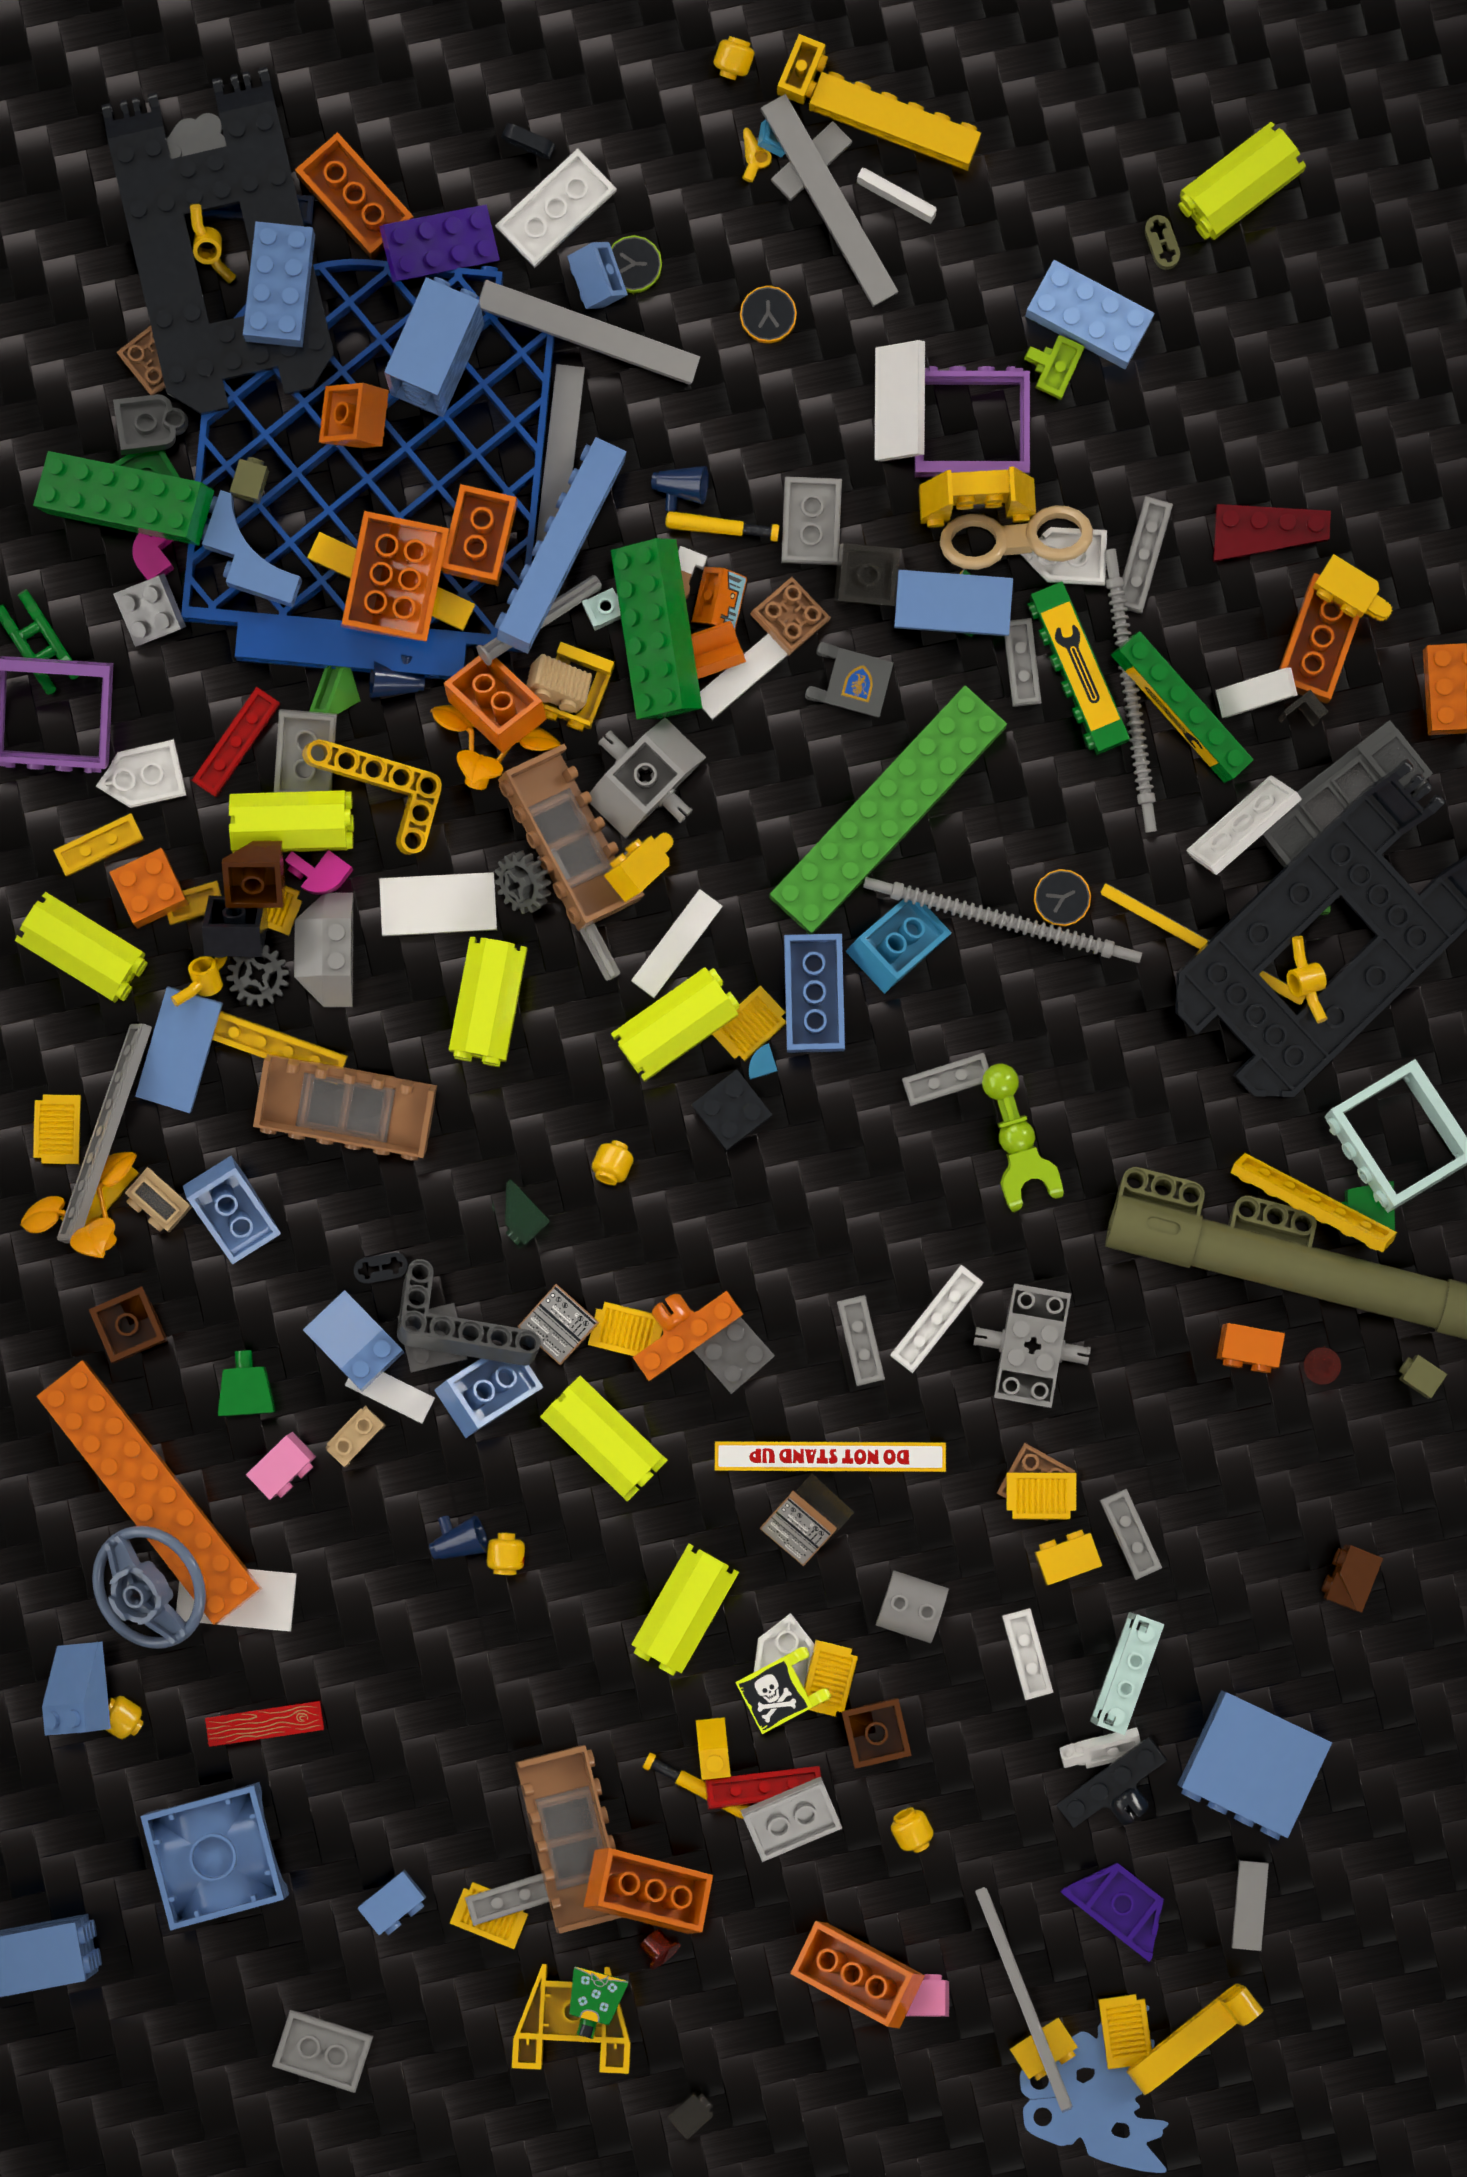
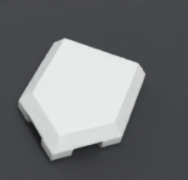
M1050 527L1039 537V540L1051 548L1063 549L1075 544L1081 537V531L1075 528ZM1093 529L1092 543L1086 552L1072 560L1064 562L1049 561L1037 556L1033 551L1032 553L1021 555L1048 583L1063 581L1066 584L1105 586L1107 530Z
M174 739L117 752L104 776L101 777L96 787L130 808L186 796Z
M791 1613L758 1638L754 1672L800 1647H806L810 1656L793 1665L804 1687L815 1644Z

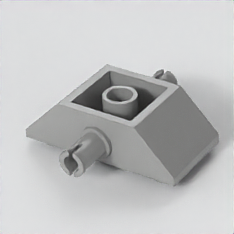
M666 718L652 727L629 748L611 730L606 733V738L612 744L604 737L598 744L615 758L616 762L589 793L592 798L590 804L625 839L658 806L661 807L663 805L679 823L684 821L685 816L678 809L687 817L693 809L689 808L675 794V789L694 771L706 756ZM641 771L644 773L652 772L650 775L651 781L641 782L639 773Z
M1014 1284L1005 1329L1000 1332L976 1327L975 1335L985 1336L987 1339L975 1337L973 1345L996 1348L1001 1352L994 1398L1052 1408L1059 1363H1062V1360L1088 1365L1089 1357L1079 1356L1077 1353L1090 1355L1091 1347L1067 1344L1063 1340L1071 1298L1070 1293ZM1031 1338L1036 1339V1344L1040 1346L1039 1350H1034L1033 1354H1029V1349L1024 1347L1025 1342H1030Z

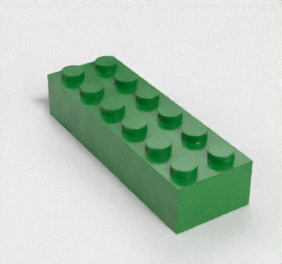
M48 451L33 506L49 515L200 546L214 490L198 481Z
M655 538L611 550L636 718L661 719L702 709L677 540Z

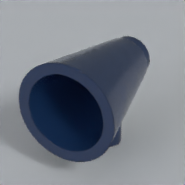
M706 466L659 471V473L653 472L651 487L659 492L666 493L665 511L676 512L677 497L704 504L708 490V469Z
M401 655L402 662L404 664L410 663L412 656ZM374 661V672L371 670L369 678L370 698L424 691L425 675L392 671L388 667Z
M443 1516L438 1519L442 1536L429 1544L430 1552L435 1560L487 1553L488 1539L484 1527L477 1516L469 1518L455 1528H452L449 1516Z

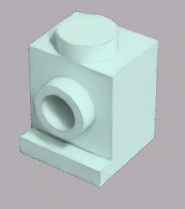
M613 588L581 601L594 631L621 619L618 595ZM609 602L611 604L610 610L603 611L600 608L601 604Z

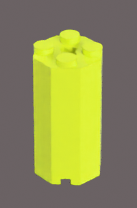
M1270 122L1181 190L1179 195L1181 202L1178 206L1186 217L1189 218L1191 216L1198 224L1196 229L1205 240L1209 237L1214 240L1304 172L1306 168L1304 161L1298 163L1296 159L1300 155L1297 147L1282 129L1273 130L1274 123Z
M340 790L230 794L229 816H231V824H229L231 851L234 853L252 841H282L283 852L353 849L354 815H351L352 792Z
M45 892L42 897L46 900L44 903L37 901L20 927V930L24 932L23 937L21 938L17 935L15 941L114 1003L118 999L125 1001L132 990L130 983L134 976L140 977L148 964L144 959L145 953Z
M470 937L449 1045V1051L454 1053V1059L471 1062L472 1057L482 1059L481 1062L483 1064L500 1067V1062L507 1061L527 947L521 946L520 951H517V948H514L515 944L510 942L481 938L480 943H477L476 937Z
M704 967L611 1033L614 1040L620 1037L621 1040L618 1041V1046L636 1072L644 1071L641 1075L644 1082L738 1016L736 1010L740 1008V1005L731 992L724 993L721 988L723 981L714 968L708 971Z
M581 1376L570 1384L561 1396L540 1416L627 1502L639 1491L636 1487L637 1484L643 1487L654 1476L650 1470L653 1469L657 1472L668 1461Z
M690 1543L631 1644L636 1647L633 1652L634 1654L646 1661H649L651 1657L661 1662L659 1668L673 1676L676 1671L682 1674L739 1574V1571L735 1569L732 1574L727 1572L729 1568L727 1564L700 1549L697 1553L692 1552L691 1550L694 1546Z

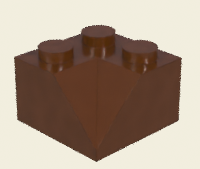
M252 841L222 859L226 908H283L285 874L282 841Z
M143 1287L89 1309L111 1363H117L168 1341Z
M1344 1545L1343 1549L1338 1548L1332 1564L1336 1565L1333 1575H1327L1321 1591L1325 1592L1324 1599L1353 1611L1363 1612L1383 1558L1352 1545Z
M898 1698L842 1711L855 1769L912 1756Z

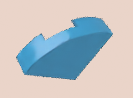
M765 119L760 126L757 146L781 158L785 155V152Z
M769 1043L760 1047L752 1056L749 1064L750 1080L777 1071Z

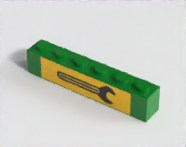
M1063 581L1031 594L1029 598L1031 603L1027 604L1033 620L1037 618L1042 627V629L1038 630L1044 646L1049 644L1053 655L1049 656L1054 670L1056 672L1060 671L1064 681L1061 682V686L1067 698L1072 697L1076 707L1072 708V712L1077 723H1083L1087 733L1083 737L1088 749H1094L1096 755L1127 743L1130 737Z
M1140 631L1130 636L1111 654L1115 661L1224 783L1234 779L1254 760Z

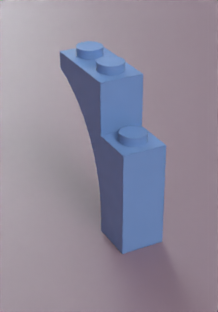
M220 490L219 496H214L211 501L209 512L212 513L209 524H205L201 538L204 549L233 558L232 562H227L223 577L227 578L226 584L228 587L293 608L302 583L301 577L273 566L261 558L249 546L238 528L232 494Z

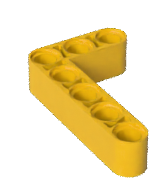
M315 740L304 747L303 759L311 767L408 795L396 838V845L400 852L409 855L424 849L442 787L441 780L436 774L325 740ZM313 746L322 748L324 757L321 761H316L312 758L311 749ZM341 754H346L350 757L351 766L349 769L340 767L338 758ZM369 762H373L378 766V775L375 778L370 777L366 773V765ZM396 770H400L405 774L406 781L402 786L397 785L393 780V774ZM424 778L432 782L433 790L430 794H426L421 790L420 783ZM415 806H420L424 809L425 818L423 821H417L413 817ZM408 833H412L417 838V846L414 849L408 848L405 844V837Z
M1237 1983L1135 2062L1126 2072L1141 2092L1146 2095L1234 2025L1245 2026L1256 2019L1264 2010L1246 1986Z

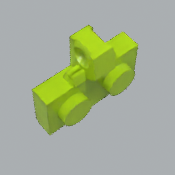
M1061 335L1058 336L1053 349L1046 347L1044 352L1030 346L1024 360L1036 365L1035 371L1041 374L1035 388L1061 400L1085 347Z

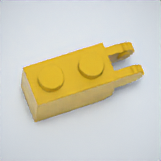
M1334 554L1312 587L1317 590L1316 595L1327 602L1335 601L1341 605V611L1353 618L1356 615L1362 618L1365 613L1379 621H1384L1389 618L1393 611L1389 602L1387 603L1386 600L1376 595L1379 591L1378 581Z
M663 832L655 839L650 836L642 842L638 838L625 848L628 852L626 855L621 853L609 863L612 868L604 877L624 902L642 892L669 866V857L666 855V852L672 847L674 842L669 834Z

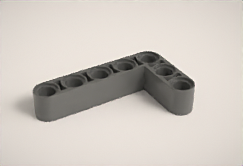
M423 1259L414 1260L409 1264L403 1282L397 1337L402 1344L410 1347L516 1365H529L535 1360L541 1340L534 1331L428 1313L433 1281V1267L428 1261ZM413 1275H421L424 1279H416ZM410 1300H416L421 1305H414ZM406 1326H414L418 1331H411ZM435 1331H443L446 1336L437 1335ZM469 1335L474 1338V1341L466 1340L463 1336ZM492 1340L500 1341L503 1345L497 1346L492 1343ZM520 1345H526V1346H528L531 1350H530V1351H526V1350L522 1349V1348L520 1347Z

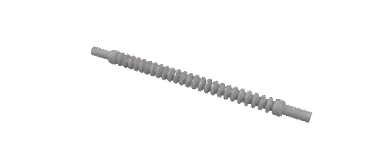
M1116 549L1105 550L1109 578L1106 580V587L1111 592L1108 594V597L1112 598V601L1109 602L1110 605H1113V609L1110 612L1114 613V617L1111 620L1115 621V625L1112 628L1116 629L1117 633L1114 634V637L1118 638L1115 645L1120 647L1128 639V636L1131 635V632L1127 630L1130 627V624L1126 623V619L1129 616L1125 615V611L1128 608L1124 607V603L1127 600L1123 599V595H1125V591H1122L1124 579L1119 574ZM1119 666L1118 668L1122 670L1120 677L1124 679L1121 685L1125 687L1122 693L1126 694V698L1123 701L1127 702V706L1124 709L1128 710V714L1125 717L1129 718L1127 726L1131 727L1128 734L1132 735V738L1129 739V742L1133 743L1130 750H1134V754L1131 757L1135 758V762L1132 765L1137 768L1134 771V774L1138 776L1135 782L1139 783V787L1136 790L1140 791V794L1137 795L1138 804L1142 805L1145 832H1156L1153 803L1156 799L1155 793L1151 792V789L1154 787L1150 785L1152 777L1148 775L1151 772V769L1147 768L1150 761L1146 760L1149 753L1145 752V748L1148 745L1144 744V740L1147 738L1143 736L1145 729L1141 727L1144 721L1140 719L1143 713L1139 712V708L1142 705L1138 704V700L1141 697L1137 696V692L1140 689L1136 688V683Z
M865 877L863 888L888 894L891 899L900 900L903 898L904 902L911 900L913 905L919 902L921 907L926 904L928 909L936 907V911L943 909L944 913L951 911L953 916L958 913L960 918L966 915L968 920L973 917L976 922L983 920V924L991 922V926L998 924L999 928L1006 926L1008 931L1011 928L1015 929V933L1021 930L1023 935L1031 933V937H1034V935H1038L1039 939L1046 937V941L1053 939L1055 944L1061 941L1063 946L1068 943L1070 948H1073L1075 945L1078 946V950L1085 948L1086 952L1093 950L1094 954L1100 952L1101 956L1106 958L1114 956L1139 963L1141 960L1142 952L1117 946L1111 940L1106 939L1102 942L1100 937L1094 940L1092 935L1087 938L1085 933H1082L1080 936L1077 935V931L1070 933L1069 929L1062 931L1061 927L1054 929V925L1051 924L1050 927H1047L1045 922L1039 925L1037 920L1032 923L1030 918L1022 920V916L1015 918L1014 914L1007 916L1005 911L1002 914L998 913V909L992 912L990 907H987L985 910L982 905H979V907H975L974 903L967 905V901L960 903L958 898L952 901L950 896L945 899L942 894L939 897L935 896V892L927 894V890L920 892L919 888L912 890L910 885L906 888L903 883L899 882L891 884Z

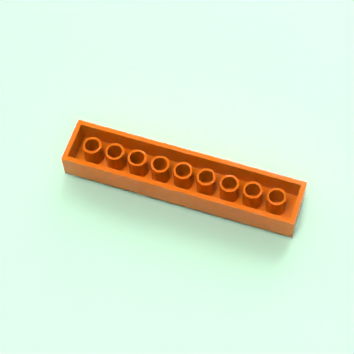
M80 1361L37 1395L43 1406L137 1526L154 1527L171 1534L190 1551L203 1575L206 1590L204 1613L213 1625L220 1623L262 1590V1587L86 1361ZM147 1538L194 1599L193 1582L181 1558L165 1544Z

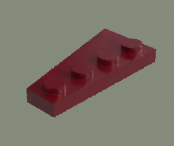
M1217 504L1213 562L1328 541L1330 539L1331 511Z

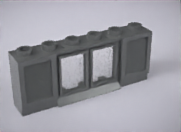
M1389 720L1300 789L1297 793L1302 800L1259 838L1284 868L1361 792L1394 770L1405 759L1410 761L1413 769L1398 780L1403 787L1410 782L1413 776L1421 774L1424 780L1414 789V792H1416L1423 784L1428 782L1427 779L1433 773L1401 732Z

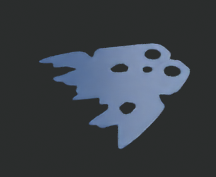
M1101 2023L1098 2026L1097 2039L1087 2032H1079L1072 2037L1078 2047L1073 2050L1076 2056L1062 2065L1059 2060L1056 2061L1057 2068L1073 2106L1071 2110L1062 2113L1050 2081L1044 2089H1035L1023 2069L1021 2070V2091L1026 2097L1032 2099L1023 2108L1024 2125L1031 2134L1059 2146L1072 2145L1081 2137L1091 2157L1139 2171L1166 2172L1165 2166L1146 2144L1161 2137L1163 2129L1167 2127L1168 2122L1142 2119L1134 2114V2111L1140 2108L1135 2098L1141 2095L1142 2092L1126 2072L1131 2066L1107 2069ZM1151 2039V2047L1153 2049L1155 2042ZM1081 2068L1095 2069L1093 2078L1085 2083L1077 2080L1076 2072ZM1043 2107L1050 2110L1052 2120L1048 2125L1039 2126L1035 2123L1033 2117L1038 2108ZM1115 2123H1126L1129 2126V2137L1121 2138L1114 2136L1111 2130Z

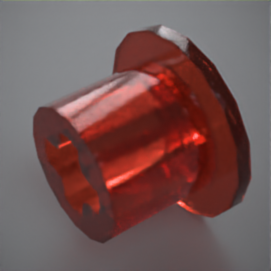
M1325 1347L1310 1351L1304 1361L1305 1374L1312 1382L1320 1385L1329 1384L1334 1381L1341 1370V1362L1338 1355L1333 1350Z
M658 1929L650 1934L641 1943L640 1947L652 1960L650 1968L655 1969L676 1953L680 1943L675 1942L672 1944L664 1933Z

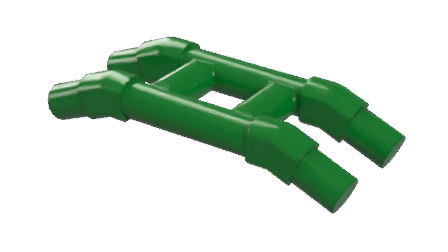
M27 589L20 592L18 597L34 622L22 630H19L4 605H0V622L23 657L50 659L56 655L58 660L73 661ZM41 631L49 646L34 654L26 640ZM33 673L47 695L56 691V687L47 673ZM68 675L70 679L79 677L78 675Z

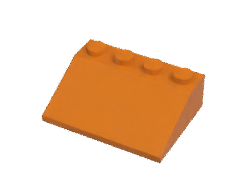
M364 511L341 627L427 642L449 528Z

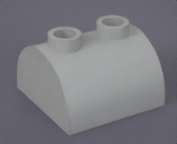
M893 1570L876 1626L931 1643L949 1588Z

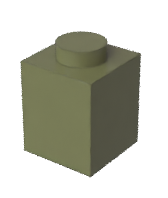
M248 457L247 461L239 459L230 489L233 497L260 504L269 474L267 466H263L264 461Z
M1415 1355L1413 1359L1408 1357L1399 1370L1403 1373L1399 1380L1427 1399L1433 1397L1447 1375L1420 1355Z

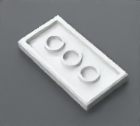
M577 148L503 217L495 227L535 268L617 192V189Z
M916 340L876 347L875 460L882 462L924 455L925 341Z
M1271 775L1186 851L1191 858L1217 875L1301 801L1302 798L1296 791Z
M494 872L379 878L382 936L497 930Z
M248 1569L262 1587V1590L217 1625L291 1631L297 1574ZM179 1581L176 1612L187 1622L192 1613L194 1599ZM203 1613L200 1623L213 1624L206 1614Z

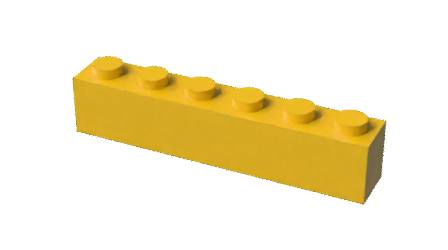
M821 73L809 104L810 111L968 171L981 133L977 131L975 126L962 122L961 125L950 121L951 118L943 113L935 112L933 115L924 111V107L913 102H908V105L897 101L898 98L893 94L873 92L871 87L864 83L855 82V84L845 81V78L838 73Z

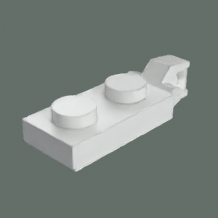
M1137 1728L1126 1730L1125 1735L1116 1732L1060 1747L1064 1768L1086 1765L1088 1769L1113 1763L1140 1743L1139 1732Z

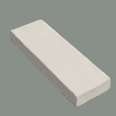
M862 168L859 172L857 184L924 221L932 223L936 216V207L866 168Z
M1283 668L1218 689L1216 694L1222 718H1227L1297 696V690L1292 669Z
M384 1372L363 1392L349 1378L345 1386L422 1424L435 1400V1397Z
M1031 1609L1003 1615L1002 1618L1025 1700L1053 1693Z

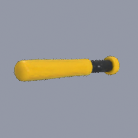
M673 511L667 513L665 525L669 529L735 536L746 534L769 537L771 541H778V524H772V527L745 524L744 521Z
M649 1753L643 1765L645 1770H655L675 1781V1784L707 1800L705 1782L683 1770L678 1771L656 1759L655 1754ZM751 1805L727 1807L721 1809L737 1816L738 1818L744 1819L740 1810L745 1809Z

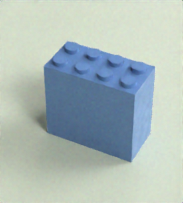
M426 277L384 371L392 396L444 417L484 326L480 300L476 299L477 295L463 288L459 292L450 288V283L441 278L434 277V280Z
M1221 1690L1177 1785L1183 1788L1182 1794L1197 1802H1200L1201 1798L1209 1800L1207 1806L1226 1815L1228 1810L1236 1813L1234 1819L1250 1827H1253L1254 1823L1261 1825L1260 1831L1277 1840H1279L1281 1835L1288 1838L1332 1742Z
M83 1914L0 1930V1997L83 1982L97 1973L99 1966L102 1965L99 1948H94L93 1938L97 1937L94 1919L89 1920V1914Z

